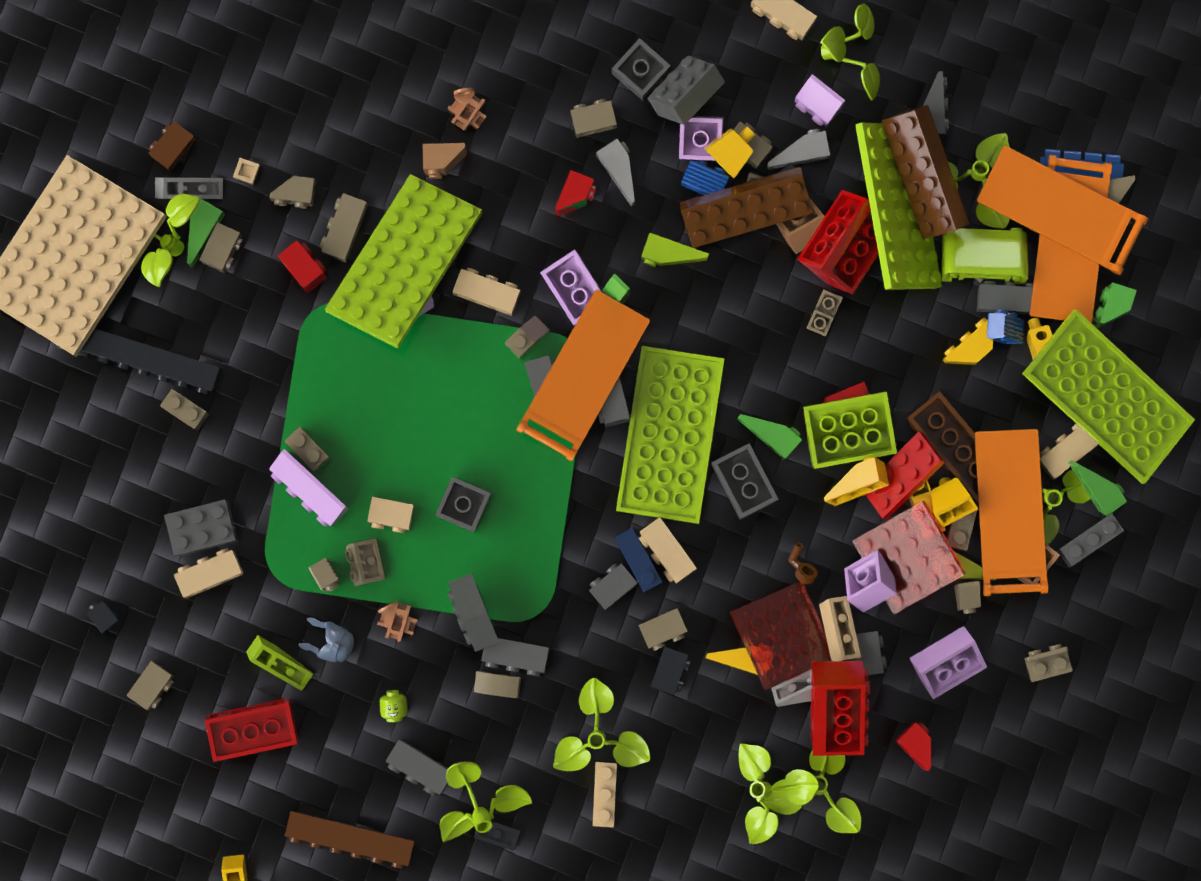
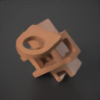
M462 88L454 91L455 102L452 106L448 107V110L456 115L451 122L464 131L467 130L469 125L477 130L486 118V115L480 112L485 104V100H480L475 96L474 88Z
M396 600L378 610L382 615L377 625L388 628L385 638L391 637L401 642L404 633L413 635L417 619L409 617L411 606L401 604Z

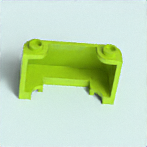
M960 228L942 234L941 281L952 282V278H958L959 276V280L964 278L1005 279V282H1009L1012 279L1017 285H1025L1028 279L1027 233L1023 232L1022 228H1011L1010 231Z

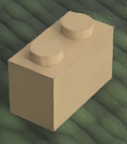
M372 497L367 522L372 523V528L384 530V526L392 527L393 532L404 534L405 530L410 531L415 506Z

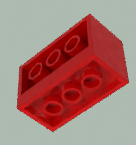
M841 190L797 259L828 285L853 294L858 288L859 283L879 254L869 200Z
M819 661L811 663L810 731L813 756L864 755V746H868L867 729H869V719L867 712H869V699L867 698L868 694H870L868 669H864L863 661Z
M290 697L213 713L205 718L213 762L296 745L299 739Z

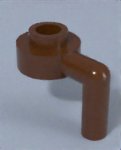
M797 542L788 561L796 569L795 576L801 583L812 584L818 575V571L813 565L801 563L798 560L803 544Z

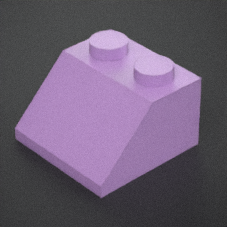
M813 74L795 97L796 107L804 113L807 111L813 116L814 122L826 127L839 113L845 102L842 97Z
M693 116L685 125L680 124L679 159L714 160L704 147L723 134L724 117Z
M878 550L844 568L847 600L862 612L897 594L895 577Z

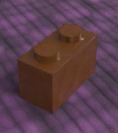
M175 121L172 124L169 123L163 129V136L159 141L155 140L151 144L150 152L148 153L170 172L196 141V138Z

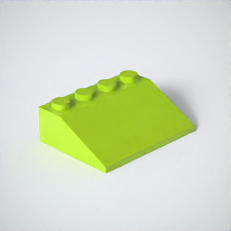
M886 391L803 407L809 452L814 469L864 460L868 457L876 458L897 454Z

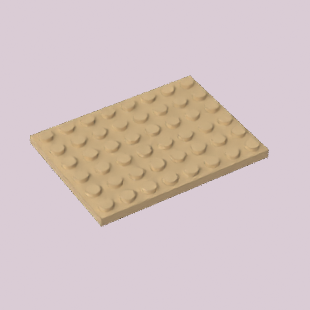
M66 155L0 257V310L77 357L167 216Z

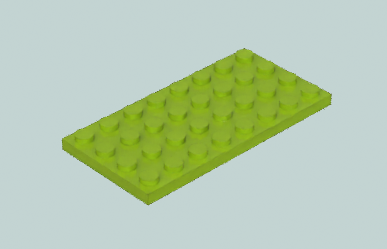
M856 124L885 290L936 289L942 287L934 237L923 239L883 124Z
M410 174L326 306V312L399 348L481 217L482 209Z
M1072 310L1022 373L1141 484H1145L1195 421L1191 415L1077 310Z
M642 346L616 507L617 512L699 524L724 358Z

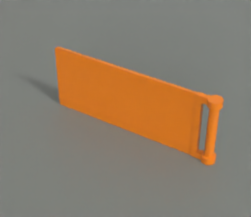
M1003 146L977 198L978 203L1065 246L1118 275L1122 274L1124 270L1122 267L1143 225H1146L1148 221L1146 216L1116 203L1007 146ZM1132 218L1136 222L1116 263L1113 264L1110 260Z
M1049 155L1048 168L1055 170V166L1103 172V178L1058 173L1108 197L1112 163L1105 162L1100 164L1057 158L1056 155ZM1040 234L1030 316L1064 321L1072 310H1077L1092 323L1099 264Z
M595 290L516 431L528 434L565 455L566 459L572 462L650 320L601 291ZM529 419L574 445L569 449L527 425Z
M1038 430L976 432L975 449L984 596H991V594L1048 593ZM1040 577V583L990 585V579Z

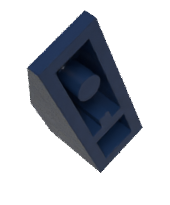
M633 528L614 537L643 593L662 584L658 573Z

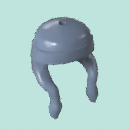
M307 618V621L313 626L326 628L327 644L320 650L309 643H299L300 648L313 651L318 658L330 662H343L347 660L354 645L353 635L347 629L331 621L320 622L315 618Z

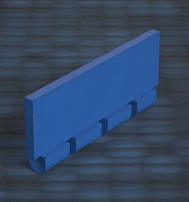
M1045 149V156L1040 157V164L1048 167L1049 155H1056L1057 158H1060V150ZM1064 150V159L1100 164L1105 162L1112 163L1110 180L1123 178L1124 164L1120 163V155L1105 154V162H1101V153L1085 152L1084 160H1081V152ZM1055 166L1054 170L1061 173L1103 178V172L1061 166Z

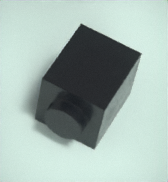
M98 600L89 607L90 611L86 613L102 634H106L121 622L106 601L99 602Z

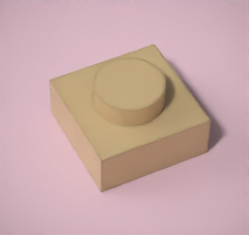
M239 158L233 178L254 185L260 165Z

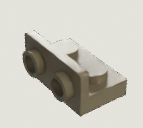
M376 539L355 542L346 546L345 555L351 567L350 578L354 582L355 587L385 580Z
M1061 644L1050 646V651L1042 653L1041 649L1028 652L1029 657L1024 659L1031 682L1071 672L1072 667L1067 653L1068 647L1062 648Z

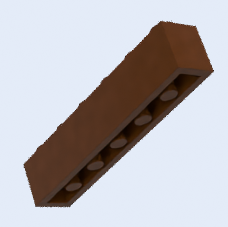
M296 811L290 812L285 836L290 837L289 841L301 844L302 841L310 842V847L322 849L323 845L331 847L330 851L342 854L343 851L351 852V857L363 859L364 855L372 857V862L383 864L384 861L392 862V867L404 869V865H410L415 840Z

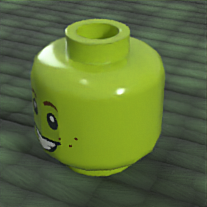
M398 690L386 691V695L382 696L379 700L380 714L387 722L402 721L403 717L408 713L407 698L405 695L399 694Z

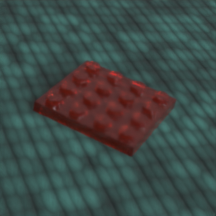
M925 500L852 541L861 558L876 550L880 551L895 577L897 594L886 599L893 614L966 575Z
M797 582L730 612L765 690L810 670L812 662L831 660L825 630L802 582Z

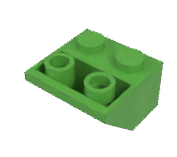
M1113 282L1108 287H1105L1099 298V301L1102 302L1101 307L1099 306L1096 309L1093 321L1096 322L1095 327L1100 328L1128 313L1131 310L1137 290Z

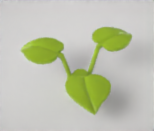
M865 3L859 5L855 11V24L859 30L858 33L845 38L843 29L837 26L829 30L820 43L822 44L821 55L824 60L834 59L837 62H846L863 67L861 71L862 83L872 101L875 99L880 86V75L877 67L873 63H869L867 66L866 63L844 58L846 54L845 42L863 35L864 39H869L873 35L874 18L871 10Z
M1006 133L993 135L983 140L976 149V159L978 161L973 164L972 170H968L962 176L957 177L958 170L956 166L948 162L957 189V181H961L969 175L976 181H982L984 186L989 167L993 168L1003 146L1010 148ZM980 203L976 207L977 219L983 225L998 229H1005L1010 218Z
M179 194L173 197L167 205L166 214L170 217L167 222L173 235L169 234L161 237L155 234L154 237L160 240L163 249L158 248L156 253L149 252L144 257L141 265L144 277L157 287H160L163 278L172 265V256H179L184 250V244L179 240L180 236L177 235L174 227H180L189 220L201 200L198 196Z
M1073 469L1063 476L1062 481L1066 488H1063L1060 492L1055 489L1046 490L1042 488L1044 493L1043 501L1048 505L1043 512L1044 537L1047 545L1052 542L1059 531L1058 518L1055 515H1047V513L1052 509V506L1056 507L1061 504L1064 493L1067 492V497L1072 502L1078 504L1085 503L1091 499Z
M597 678L590 679L584 685L579 697V705L583 713L587 715L595 713L594 731L589 735L588 743L584 745L579 738L574 736L562 739L555 752L553 763L555 769L576 771L584 768L591 759L590 752L585 748L600 749L604 744L617 745L613 750V755L616 762L622 766L634 767L650 761L649 748L639 734L631 731L623 732L618 742L606 740L604 732L598 730L599 713H607L612 708L614 696L610 688Z
M740 744L738 755L740 770L747 780L755 781L750 786V794L763 805V807H754L749 810L745 820L749 843L758 844L770 839L776 833L779 826L778 816L775 813L769 812V806L763 799L770 797L772 791L787 790V798L794 805H805L815 796L819 789V782L808 771L793 770L786 775L785 781L787 786L772 787L770 783L762 781L764 778L763 773L767 772L771 767L769 752L761 746Z
M812 751L810 754V766L816 771H821L820 776H816L819 782V789L816 795L824 794L832 806L826 813L827 825L837 833H858L861 828V815L857 805L845 797L840 798L835 804L827 791L828 782L824 777L825 772L833 775L843 769L845 755L813 756ZM785 779L776 782L772 787L787 786ZM787 790L772 791L770 797L764 799L769 809L783 815L794 814L802 807V805H794L788 800Z
M473 762L453 764L446 772L447 783L453 788H460L466 784L475 810L472 816L470 813L464 815L461 811H453L443 816L440 821L442 841L446 842L469 831L473 826L479 833L488 832L492 828L491 819L494 818V808L504 813L514 811L527 804H532L529 794L523 788L516 785L504 786L496 791L497 798L491 800L488 812L484 807H478L470 783L479 779L481 775L480 767Z

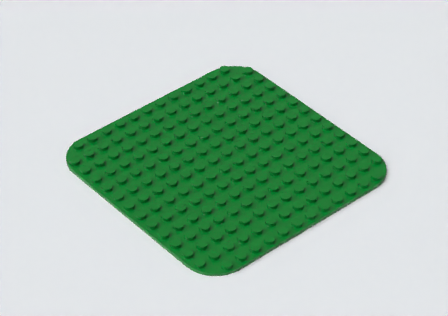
M328 303L315 309L303 322L298 336L280 453L284 449L289 452L349 510L333 527L329 525L324 527L316 519L319 516L313 510L309 513L301 505L302 499L298 496L293 498L286 491L287 485L283 482L278 484L275 481L265 542L266 561L273 575L284 585L300 591L386 604L397 600L399 603L413 608L455 614L452 605L456 603L452 604L447 592H450L451 589L448 583L472 573L490 619L505 622H522L540 614L548 606L555 592L575 457L571 462L566 459L565 455L524 432L516 431L534 399L524 362L548 355L550 360H556L568 338L548 332L520 360L505 345V342L519 329L518 327L422 314L416 319L400 347L396 348L327 313L325 308ZM529 419L527 425L569 449L574 445ZM299 426L330 458L316 473L285 442ZM452 477L492 494L475 533L435 516ZM372 497L414 505L410 531L405 530L403 534L393 532L392 527L384 526V530L372 528V523L367 522ZM376 539L385 580L355 587L354 582L350 578L351 567L345 555L346 546L355 542ZM324 558L331 561L337 575L341 579L340 587L330 593L320 590L308 569Z

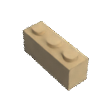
M753 0L751 2L752 11L760 17L766 16L770 19L769 22L773 26L784 28L788 31L787 34L795 40L799 38L802 41L817 19L815 14L794 0Z
M471 268L461 269L453 289V295L510 316L513 315L521 294L520 290L517 289V285L506 282V284L499 283L498 278L491 275H486L485 278L478 275L479 272Z
M1077 424L1071 428L1073 432L1070 435L1066 436L1064 433L1055 440L1056 446L1052 449L1048 446L1039 453L1041 457L1040 466L1052 480L1070 467L1068 462L1071 460L1077 462L1098 445Z
M660 517L639 532L641 537L638 539L645 548L649 546L653 551L651 557L657 565H663L666 570L663 574L669 582L674 581L677 584L697 569Z
M226 548L216 553L217 556L209 559L207 556L198 560V564L193 567L186 565L177 569L179 573L174 574L183 598H189L243 575L244 573L235 551H229Z
M847 596L830 598L819 604L831 660L856 661L861 658Z
M596 762L593 826L614 827L617 763Z

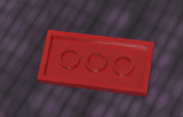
M919 431L885 465L889 486L865 495L880 516L887 520L945 462L924 433Z

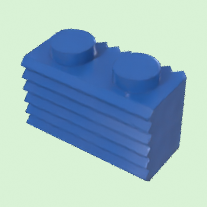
M691 160L681 181V186L706 195L725 189L729 176L726 175L727 172L719 167H715V169L707 167L708 163L703 160Z
M996 310L995 313H988L987 339L1003 344H1022L1023 327L1025 326L1023 323L1025 321L1017 318L1018 314L1008 313L1007 310Z

